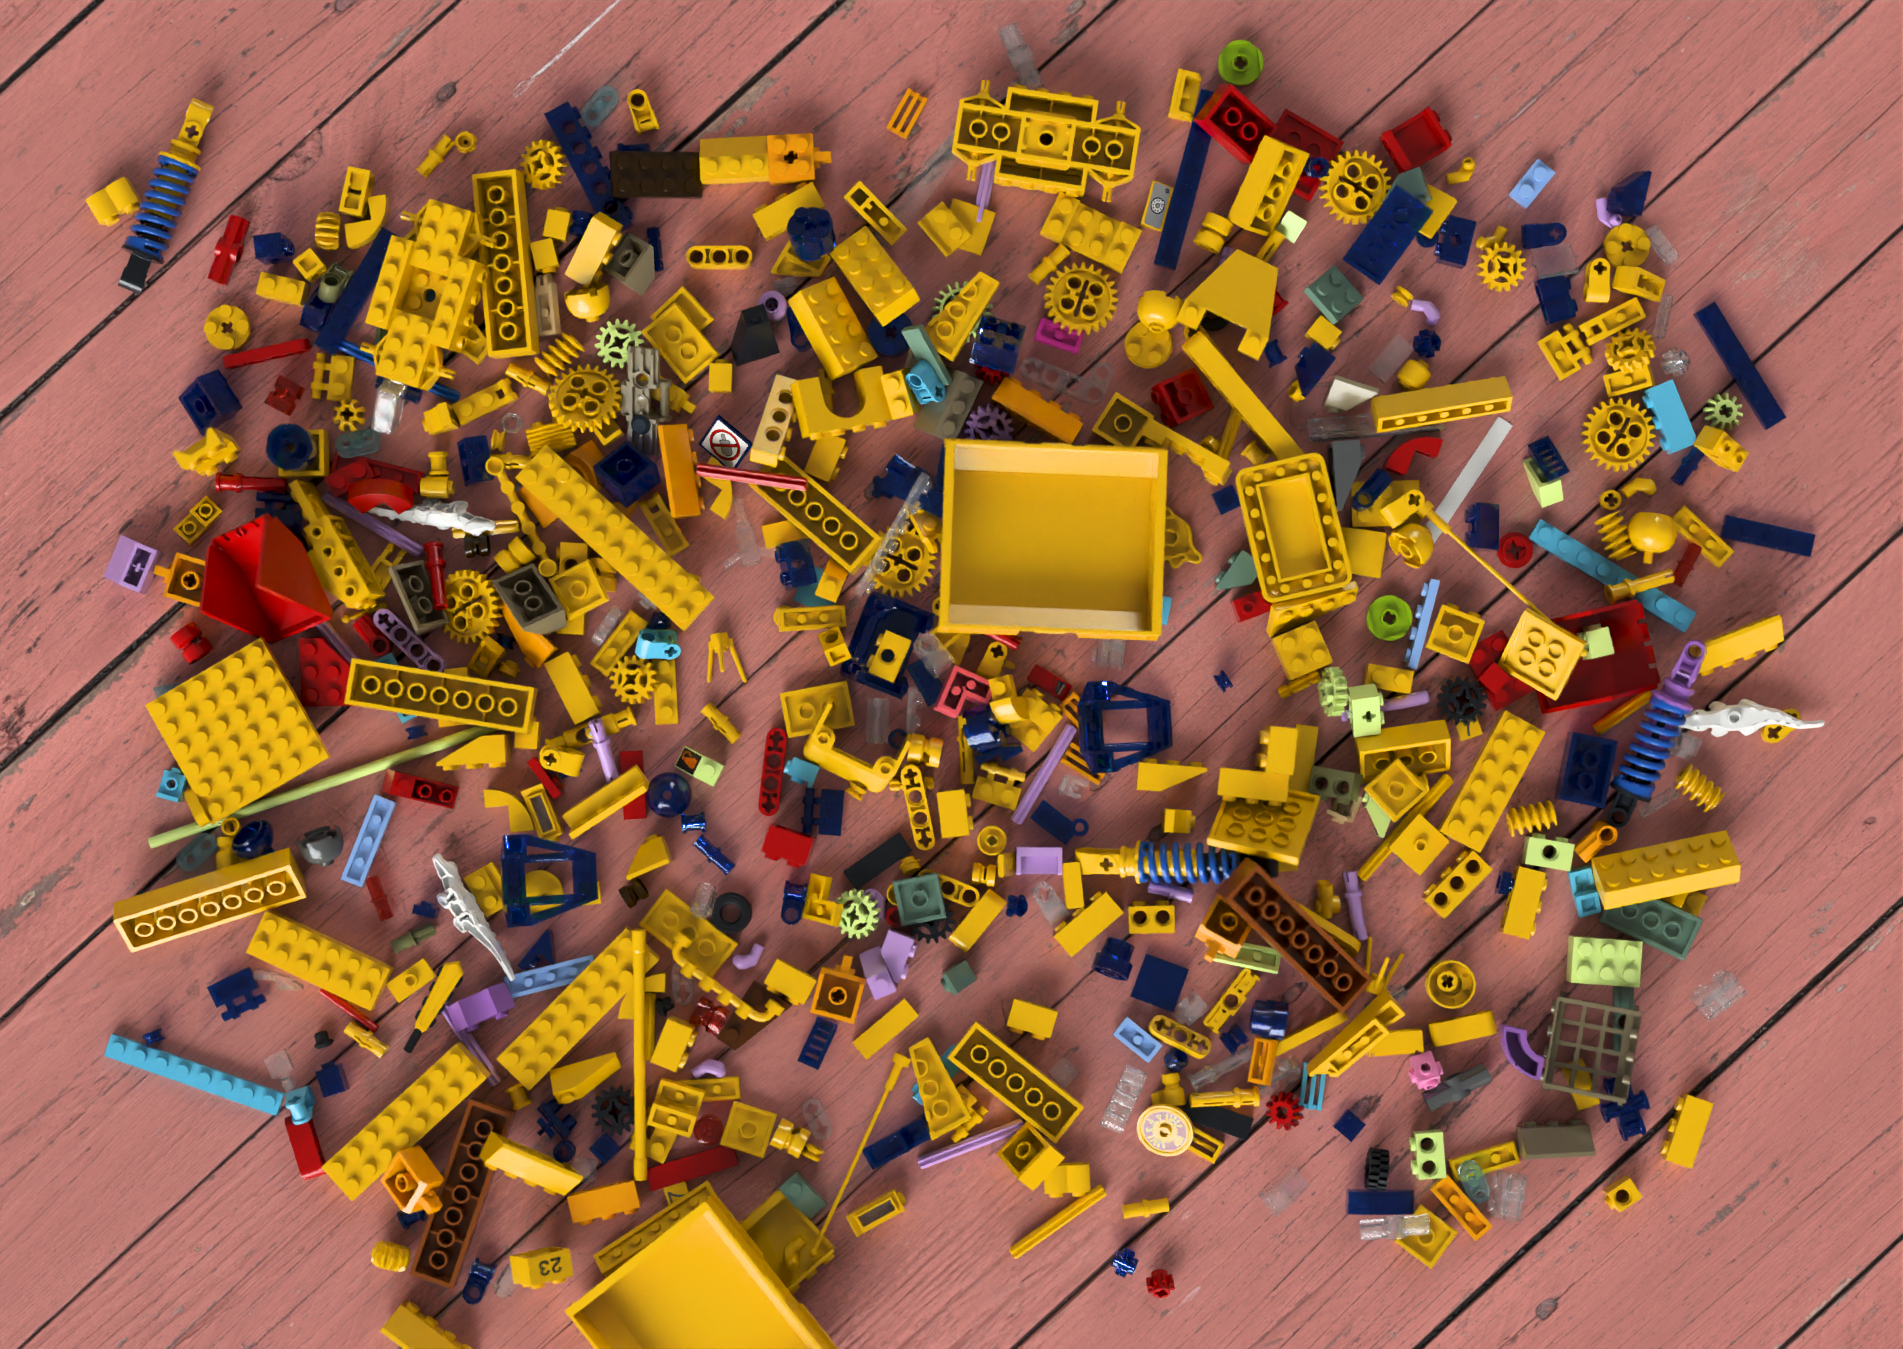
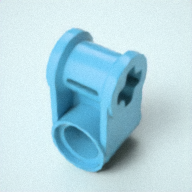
M925 360L917 361L906 376V382L912 389L917 401L920 404H927L929 401L942 402L945 399L946 390L935 373L933 366Z
M642 629L638 633L635 654L642 659H675L681 653V647L677 643V633L671 629Z
M309 1085L286 1092L285 1105L286 1108L290 1109L292 1122L295 1125L306 1123L313 1116L315 1098Z

